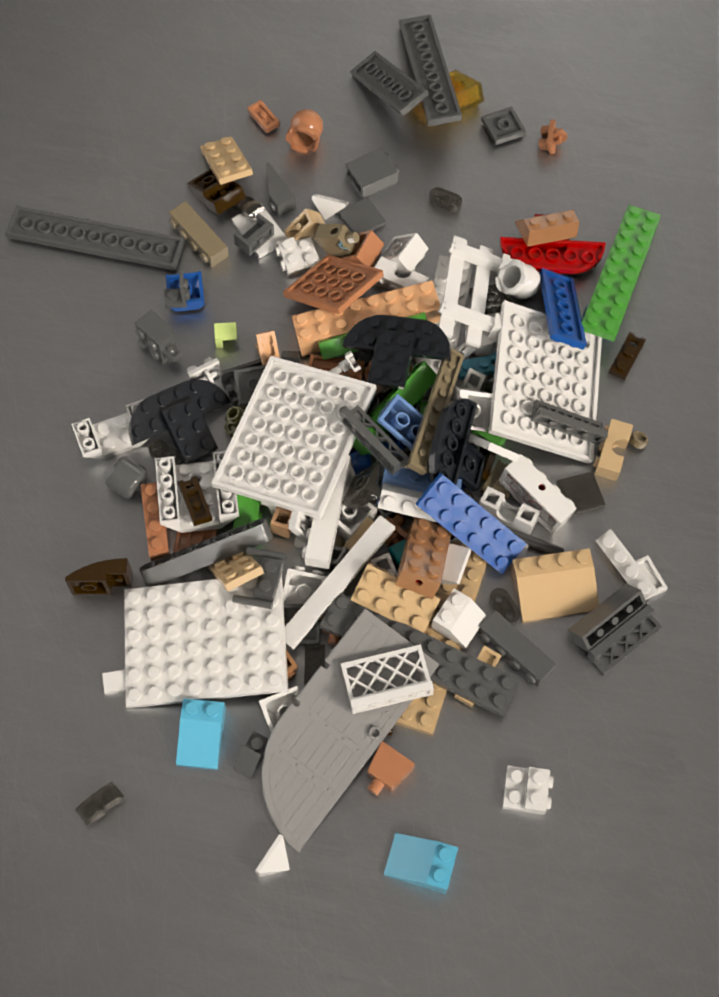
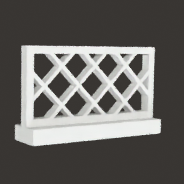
M421 644L341 663L352 714L430 696L434 692ZM418 651L419 660L416 664L406 659L409 653ZM395 657L401 660L396 669L386 664L389 658ZM376 662L381 665L376 674L366 669L369 663ZM403 662L413 667L409 676L399 672ZM356 667L361 671L354 679L347 674L346 668ZM383 667L393 672L389 681L378 676ZM416 669L424 673V681L417 682L411 678ZM363 672L373 677L368 686L358 681ZM396 674L406 679L403 686L397 687L391 683ZM376 679L386 684L382 691L377 692L371 688ZM356 684L366 689L362 696L353 697L352 689Z

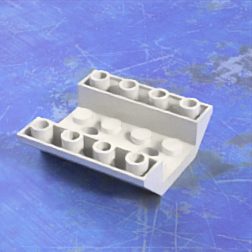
M226 451L212 452L213 461L180 465H175L174 456L155 458L160 525L181 533L221 529L239 517L237 494L215 488L211 484ZM195 476L201 480L199 484L213 520L197 526H193L177 484L178 481H188L191 477Z

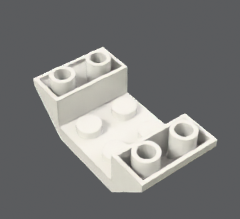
M144 399L126 405L127 413L92 425L90 418L71 424L83 457L107 459L141 447L147 440L132 446L129 438V422L134 409Z

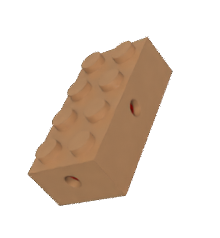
M415 517L407 532L395 585L433 599L442 582L451 533L441 525Z

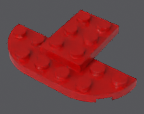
M535 214L534 217L542 216L545 214ZM500 237V248L503 254L510 255V259H518L525 264L533 266L537 272H540L542 268L561 274L586 272L600 262L606 247V242L571 241L570 239L527 247L523 238Z

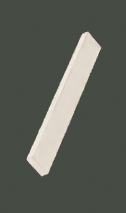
M379 516L285 626L286 644L293 650L328 610L334 599L345 590L396 528L393 524Z

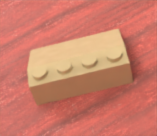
M590 548L512 560L510 571L522 623L591 612L599 605L595 570Z

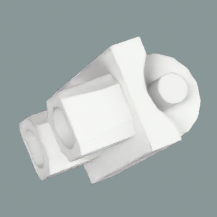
M210 357L202 362L203 365L199 367L193 365L187 369L190 380L201 379L213 384V379L220 376L222 371L219 360Z

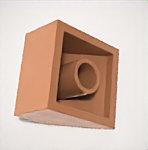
M372 230L358 233L359 242L355 244L352 253L339 258L374 267V262L381 254L384 243Z

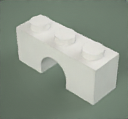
M382 256L374 267L383 270L384 277L375 285L389 291L429 281V277L412 271L411 275L407 278L397 277V263Z
M489 486L479 502L480 506L502 524L528 535L531 534L540 514L539 510L524 503L521 507L510 505L505 500V494Z

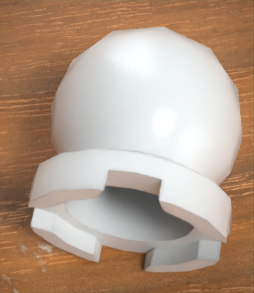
M508 259L499 266L498 278L495 277L496 286L499 291L512 295L517 299H528L533 297L539 290L541 284L540 274L533 266L525 264L518 259Z

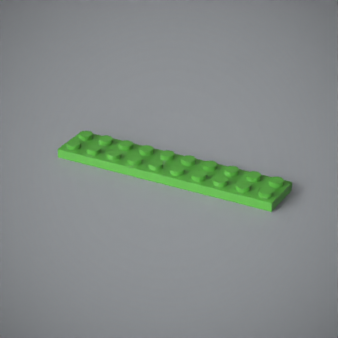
M628 204L582 321L584 332L615 342L658 226L660 214Z

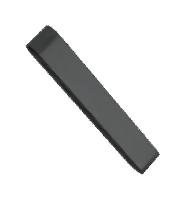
M258 519L146 563L139 568V571L147 587L157 586L247 550V547L254 548L270 541L273 535L266 519Z

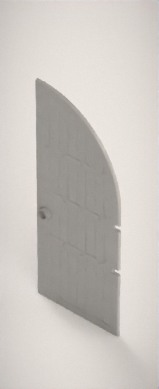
M367 609L362 611L324 660L330 665L326 670L323 666H320L295 699L301 704L296 707L291 703L272 730L265 748L262 762V789L265 804L279 833L298 853L413 701L409 700L352 714L341 663L415 646ZM418 651L409 653L406 659L416 664L419 660ZM423 652L429 676L431 677L440 664ZM391 657L386 664L396 669L401 660ZM371 662L366 669L376 674L381 665ZM403 662L399 672L409 676L413 667ZM356 667L346 668L347 674L354 679L361 671ZM383 667L378 676L389 681L393 672ZM417 669L411 677L417 682L425 680L424 673ZM363 672L358 681L368 686L373 677ZM396 674L391 683L397 687L403 686L406 679ZM376 679L371 688L377 692L382 691L386 684ZM356 684L352 689L353 697L362 696L366 689Z

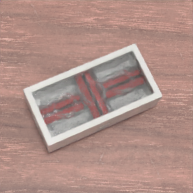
M520 454L517 461H512L504 469L498 480L521 505L524 503L540 511L537 521L551 535L561 528L577 509L572 500L566 498L555 484H551L547 480L546 475L542 471H538L533 466L532 461Z

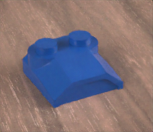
M201 271L184 273V278H188L190 300H187V307L169 308L176 312L197 310L205 305ZM179 274L165 275L167 289L180 288Z

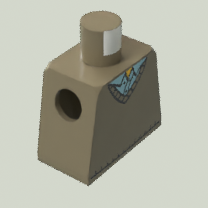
M319 224L314 239L328 255L339 258L352 253L355 244L359 242V234L357 232L351 233L344 224Z

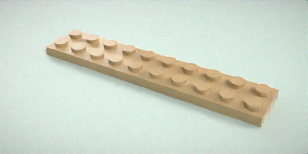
M453 542V543H452V544H455V545H459V546H463V547H468V546H466V545H463V544H460V543H457V542ZM471 550L459 585L441 584L439 586L437 595L441 596V599L424 632L458 650L461 648L460 645L431 627L433 619L454 588L475 602L487 562ZM433 684V695L413 699L395 724L433 736L447 690Z

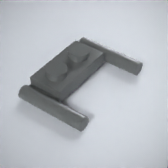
M247 547V555L264 557L261 565L264 574L258 576L253 593L254 598L234 594L232 602L272 609L287 553Z

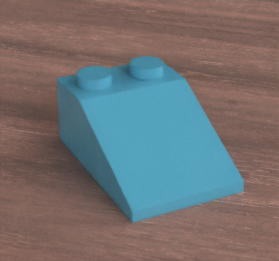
M183 698L176 757L177 766L218 770L226 714L224 702Z
M395 833L384 875L446 894L458 847L439 841Z

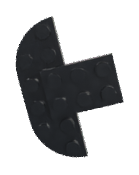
M390 315L370 316L354 325L343 342L344 348L374 352L367 382L376 386L405 389L412 357L451 361V346L447 336L439 326L423 319Z
M201 379L187 380L153 394L141 401L133 411L129 422L131 444L133 446L168 430L183 463L186 464L218 449L203 415L227 405L231 401L226 393L217 385Z
M466 398L453 400L441 411L427 462L431 482L441 473L455 485H457L458 479H462V483L471 491L479 489L486 457L468 442L477 408V403Z

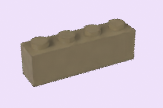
M186 201L169 211L170 225L177 229L180 236L189 242L194 252L197 251L200 254L204 263L214 267L229 257L226 244Z

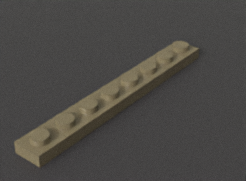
M451 348V361H441L406 465L422 476L428 470L427 462L441 411L450 402L464 359V355Z

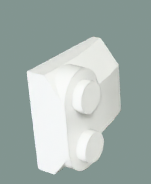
M298 686L289 688L288 692H279L259 700L261 710L271 733L291 703L296 707L301 704L295 699L300 693Z

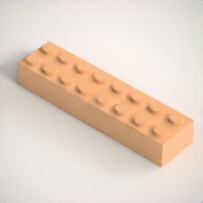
M431 280L357 299L340 315L323 309H317L293 315L292 320L301 355L304 357L321 352L318 341L347 334L354 325L370 316L390 315L407 317L425 312L427 321L438 323L441 313L438 312L440 302Z

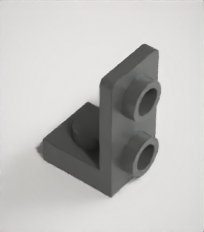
M179 272L180 288L164 289L165 308L187 307V300H190V289H188V278H184L183 272Z

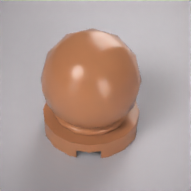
M303 109L296 112L291 119V125L286 134V142L288 141L291 144V149L305 154L307 151L313 150L315 152L320 142L319 137L323 132V120L320 115L312 109Z

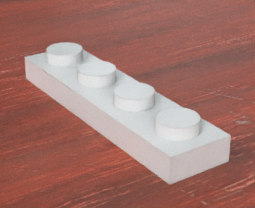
M611 529L595 540L625 581L642 591L645 600L658 592Z

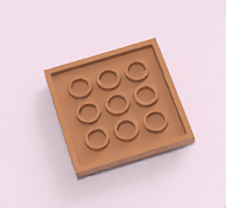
M326 255L286 288L283 294L285 298L340 315L384 277L381 269Z

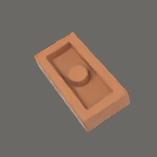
M262 100L247 107L248 113L266 133L280 126L278 118Z

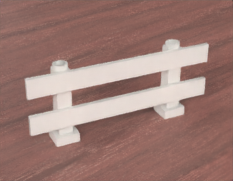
M454 235L448 250L450 260L443 302H441L438 310L441 313L439 327L447 337L452 338L455 321L468 325L465 343L479 348L482 330L488 332V338L495 340L502 328V315L498 313L494 317L485 315L490 270L495 271V277L498 278L499 266L504 261L510 259V255L495 256L493 255V249L482 245L479 246V249L467 245L466 239ZM464 261L476 265L470 309L457 305Z

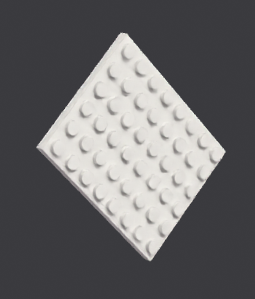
M505 300L501 306L502 328L498 335L488 433L588 464L592 463L594 460V443L532 422L531 420L534 401L537 399L596 421L602 337L584 332L587 343L584 350L573 348L561 342H555L550 339L546 314Z
M270 356L211 482L212 486L287 510L299 511L301 514L321 520L356 439L340 421L341 412L346 408L352 410L359 405L367 413L377 389L376 385ZM355 413L354 415L362 422L363 418L358 413Z
M282 574L272 609L232 602L234 594L254 598L253 593L258 577L230 591H227L217 579L125 589L126 707L138 708L183 703V698L213 700L288 692Z

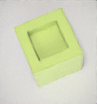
M236 322L214 323L216 349L224 348V340L237 339Z

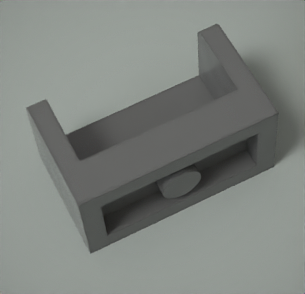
M260 213L256 215L257 223L244 235L241 236L237 232L234 234L235 245L249 256L274 236V224Z

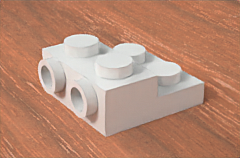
M291 237L277 241V247H275L276 256L281 258V269L286 271L287 277L306 273L320 261L311 237L299 240Z
M294 565L293 569L288 568L283 589V603L305 604L328 576H324V571L314 569L312 573L305 572V567Z
M508 765L502 808L544 815L546 809H550L552 797L548 796V788L552 789L554 776H550V770Z

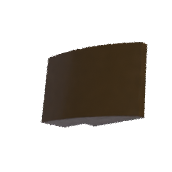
M211 169L187 183V186L197 198L217 215L246 198L241 185L234 181L220 185Z
M128 558L110 559L96 562L74 571L65 577V582L72 595H112V587H132L133 572Z

